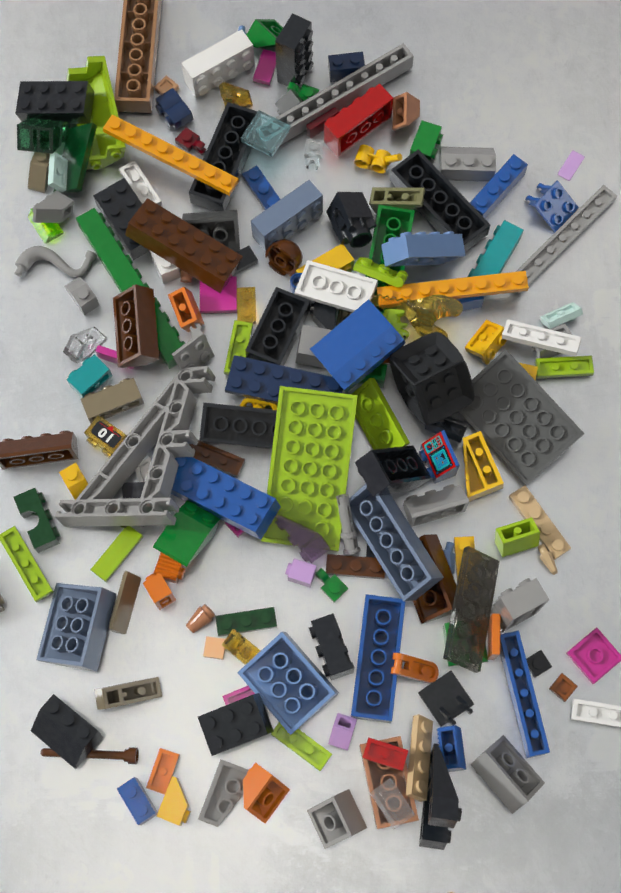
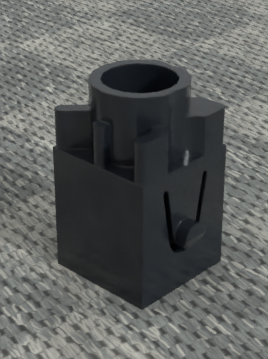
M337 192L326 211L341 245L350 244L352 248L366 246L372 240L370 230L377 225L363 192Z

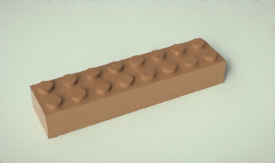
M124 0L114 93L117 112L152 113L162 0Z

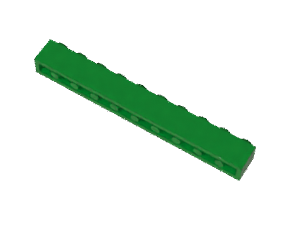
M93 208L76 217L79 228L121 293L135 284L150 288L147 283L143 284L141 281V273L137 268L134 270L132 267V259L128 254L125 255L123 253V245L119 240L116 241L114 239L115 233L110 226L107 227L105 225L106 219L101 212L98 213ZM154 297L158 350L168 368L171 369L177 365L172 353L186 343L179 340L178 336L180 335L175 326H170L168 315L165 311L161 312L159 309L161 305L157 298Z

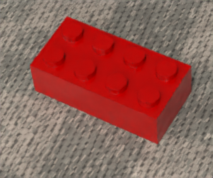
M380 83L375 87L369 88L362 97H357L351 105L342 108L336 116L326 120L324 124V143L339 157L392 117L393 97Z

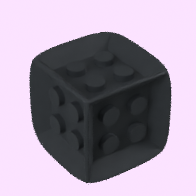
M434 332L427 334L399 348L390 356V366L398 391L408 408L423 424L430 425L459 412L474 401V387L468 366L459 350L442 333Z

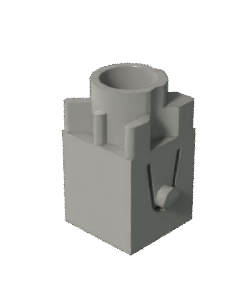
M302 325L295 363L325 368L310 348L332 330Z

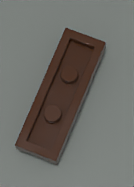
M199 440L197 445L189 444L192 449H195L193 458L238 478L245 463L244 458Z
M327 554L326 573L328 575L373 579L385 578V571L377 558Z

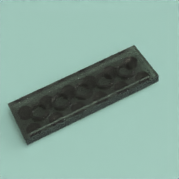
M467 546L463 550L443 659L477 673L481 672L500 561Z

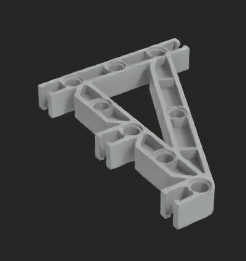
M208 366L187 367L177 373L76 500H60L59 505L67 513L57 511L55 518L65 527L175 525L176 517L169 513L170 511L179 512V506L170 498L179 466L175 458L194 457L195 449H192L189 445H197L198 439L189 430L197 402L193 394L212 393L213 386L208 381L211 380L213 382L216 377ZM156 444L141 497L112 499Z

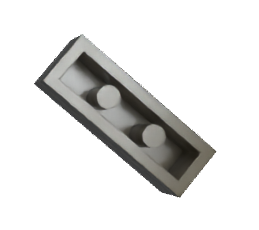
M134 378L123 379L119 384L105 386L101 391L88 393L84 398L80 399L91 425L144 404Z

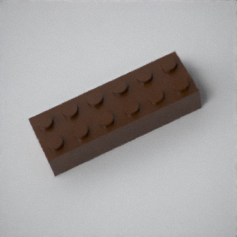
M148 198L128 222L125 236L219 293L223 291L232 278L243 257Z

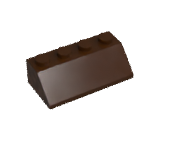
M135 284L113 297L118 368L145 366L159 359L154 289Z
M67 430L54 435L44 433L39 437L23 436L18 440L8 438L0 442V467L2 470L78 459L77 438L73 432Z
M437 534L419 537V540L444 577L417 600L413 601L421 624L448 616L465 608Z

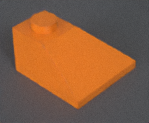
M255 762L243 779L244 808L266 824L290 789Z

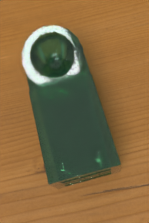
M27 118L17 124V150L53 154L62 143L66 142L70 125L66 121Z

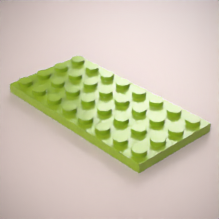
M280 386L267 494L276 498L281 508L261 539L262 542L339 551L342 526L336 496L346 494L358 395Z

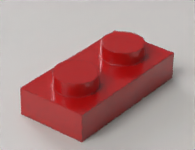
M368 737L362 758L403 771L409 750Z

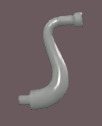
M33 246L26 249L15 262L17 266L15 275L21 277L24 271H29L34 262L46 260L68 276L80 277L88 271L92 261H95L97 254L88 250L85 254L86 259L83 265L75 270L53 250L43 246Z

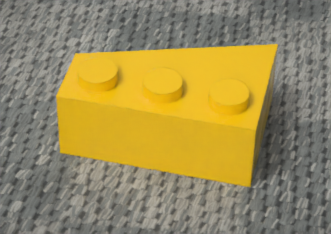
M481 431L464 437L463 454L466 492L469 502L503 489L504 482Z

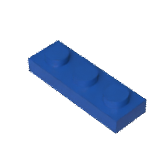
M258 166L242 173V178L264 210L281 200Z

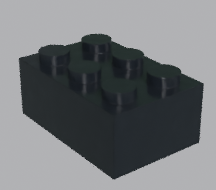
M260 693L250 695L198 716L211 756L274 732Z

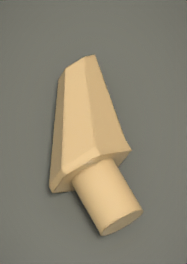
M545 544L539 545L537 548L541 554L540 559L553 575L557 574L558 571L552 552L547 550Z

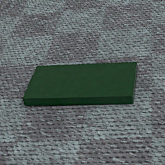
M94 123L69 128L62 154V157L68 160L66 191L62 192L64 195L82 191L97 125Z

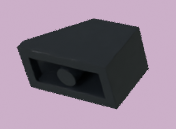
M318 302L311 303L310 314H313L314 323L319 328L330 330L335 328L337 308Z

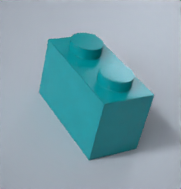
M94 354L92 357L86 358L80 368L73 370L66 380L84 398L86 394L95 392L113 375L110 369Z

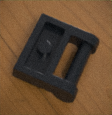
M449 416L434 424L426 425L425 429L436 434L445 430L448 439L461 443L469 422Z

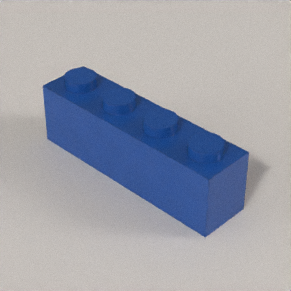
M513 154L473 198L470 204L486 219L524 177L528 164Z

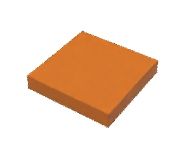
M492 613L488 619V660H495L500 655V614Z

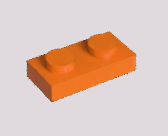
M162 748L159 749L146 786L147 789L162 794L166 793L180 754Z

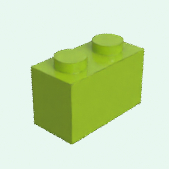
M532 517L495 529V544L502 557L539 546L540 531Z

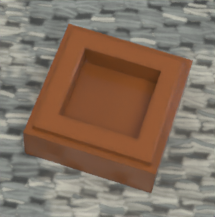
M561 673L549 690L563 702H566L578 686Z

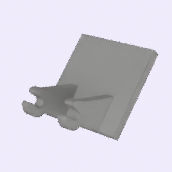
M194 323L197 327L196 329L190 326L191 340L172 353L180 370L187 367H201L215 356L206 336L201 332L202 327L199 323Z

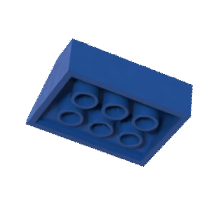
M368 299L311 347L310 350L347 393L395 351L405 344V340Z

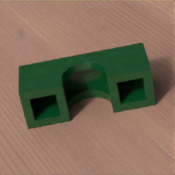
M32 488L14 496L13 498L19 513L24 519L29 516L39 517L38 525L34 529L27 531L34 549L40 553L60 544L58 537H61L57 527H53L51 523L53 516L50 510H46L44 503H46L44 494L42 492L39 493L36 488Z

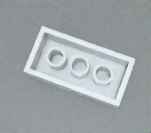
M242 29L181 63L185 84L194 97L197 98L200 95H205L209 90L221 86L223 82L235 78L241 72L247 71L255 65L253 44Z

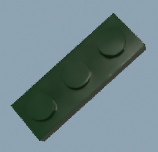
M274 607L215 616L218 637L277 628Z

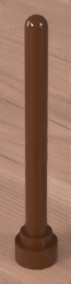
M129 747L125 751L92 750L86 758L124 760L128 764H137L139 750L134 747ZM43 748L40 751L43 757H60L51 748Z

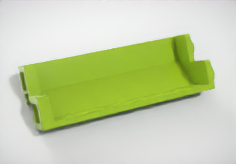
M88 56L86 67L68 68L67 81H88L95 92L90 123L97 125L87 169L99 170L123 158L126 146L124 142L103 132V127L111 115L118 118L119 116L105 56Z

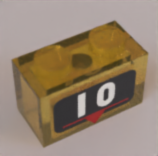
M99 415L84 432L87 437L86 441L93 447L99 446L102 449L101 452L109 458L127 437L125 433Z

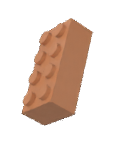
M401 736L379 740L403 748ZM366 743L359 745L361 757H363ZM362 758L376 829L419 821L415 800L406 796L408 776L406 761L403 771Z

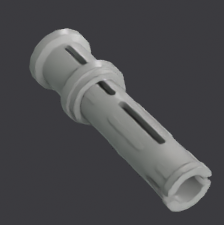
M337 495L336 499L342 526L340 537L343 539L345 548L343 554L352 555L359 553L361 549L357 543L356 536H358V532L353 526L349 495Z

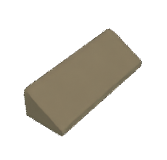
M128 571L123 573L108 627L112 632L120 634L127 633L141 582L139 576Z

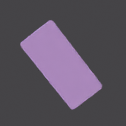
M573 150L561 167L558 175L570 181L585 156Z

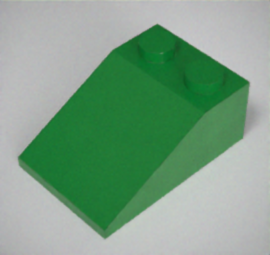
M188 500L179 508V512L175 513V525H167L153 545V548L186 567L214 537L220 522V518Z

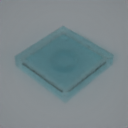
M258 110L242 135L241 142L273 157L290 131V125Z

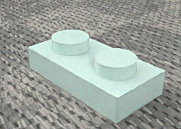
M53 152L49 158L48 185L62 193L66 191L68 160Z
M572 302L540 316L543 325L552 329L567 321L575 320L583 315L581 307Z

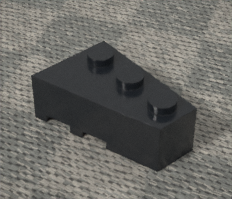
M334 613L311 621L312 627H309L312 639L316 638L318 646H315L318 657H323L325 665H322L325 677L329 676L332 681L354 673V665L350 661L348 649L344 644Z

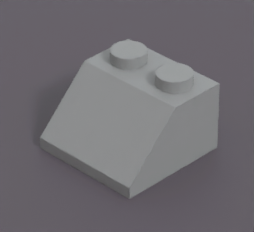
M349 789L307 810L324 849L367 828Z

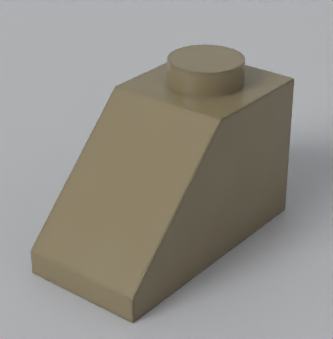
M36 148L30 162L28 189L41 193L46 192L48 188L49 158L53 152Z

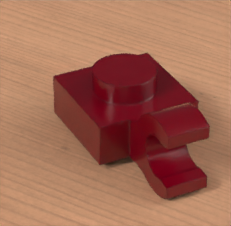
M187 127L175 138L176 144L188 152L194 149L203 155L207 150L204 148L205 143L200 141V136Z

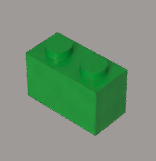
M421 120L410 149V155L419 149L430 162L431 159L435 160L438 152L436 146L437 144L440 145L443 139V134H441L442 126Z

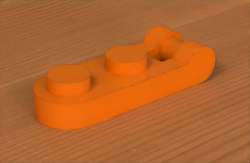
M393 653L394 667H391V674L421 682H435L437 680L439 670L435 663L402 653Z

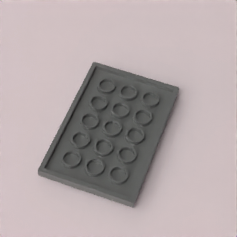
M506 349L472 379L475 393L474 401L459 411L477 432L481 431L489 446L526 486L585 434Z

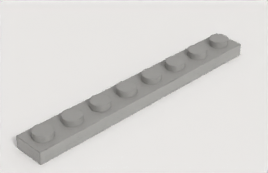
M603 185L516 271H526L528 286L616 200V194Z

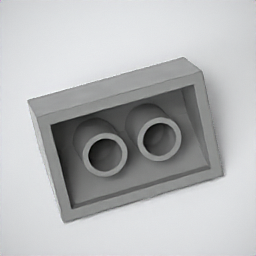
M440 146V172L447 180L490 181L496 172L494 148Z
M451 484L437 492L436 490H430L425 492L423 496H409L404 501L403 507L407 520L411 527L465 512L469 499L460 485L454 486V484Z
M504 735L470 764L512 814L527 803L545 784Z

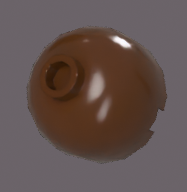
M288 239L275 241L265 253V257H268L270 260L269 266L282 276L286 274L292 276L302 264L303 255L299 246Z

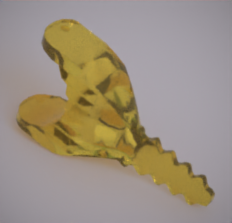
M381 294L371 297V302L375 306L380 305L382 309L405 310L403 316L407 317L421 337L430 333L440 332L448 338V334L434 323L443 317H457L463 311V305L460 301L440 294L416 300L396 299V297L389 298L388 295L383 297Z

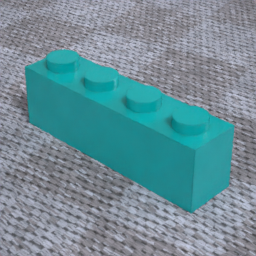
M506 220L503 221L501 226L497 225L493 233L495 237L493 240H488L485 246L486 252L484 255L480 254L476 261V264H478L476 269L472 268L468 277L500 274L519 243L524 230Z

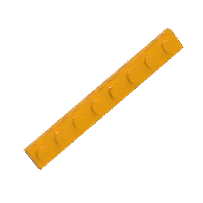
M111 115L103 127L104 133L228 196L231 195L239 182V178L114 115Z
M526 271L403 284L401 287H377L376 292L380 308L528 291L529 286Z

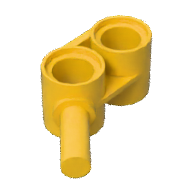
M363 144L358 149L354 164L360 168L384 174L388 165L402 160V155L400 153L391 155L388 151L382 149L377 150L374 155V149Z

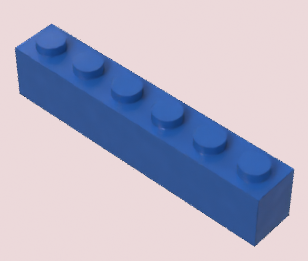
M519 630L500 634V656L526 758L548 754L550 749Z

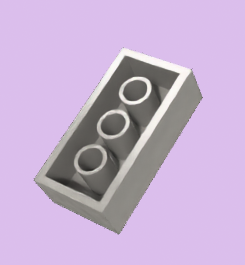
M527 578L520 582L515 590L509 588L502 592L495 601L496 603L493 604L494 607L490 612L491 614L501 615L500 630L504 632L537 614L549 601V598L537 578L532 581Z

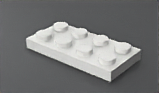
M307 260L294 293L308 300L353 313L368 299L372 301L378 280Z

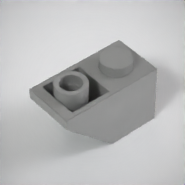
M56 190L33 207L32 221L35 223H62L72 215L74 200Z

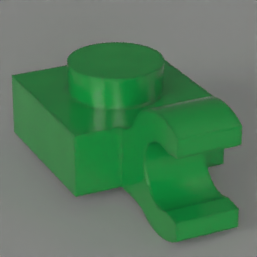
M289 82L287 87L288 91L291 89L302 101L319 93V89L302 84L300 88L297 84Z
M322 568L315 574L324 584L320 589L334 603L349 589L336 575L330 578Z

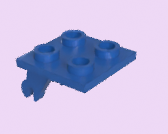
M558 180L552 186L542 183L537 185V189H542L540 193L544 194L541 198H535L530 195L525 198L526 201H530L529 205L536 208L554 233L579 208Z

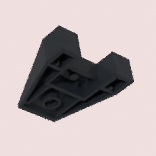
M434 743L430 753L427 801H423L419 846L444 850L446 844L451 841V830H448V828H454L457 821L460 822L462 808H458L459 799L439 744Z

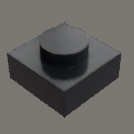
M542 650L526 659L529 671L534 678L552 668Z

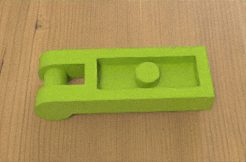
M360 257L353 268L354 271L395 287L403 286L408 278L406 271L401 270L397 272L390 269V267H385L384 264L374 263L366 257Z

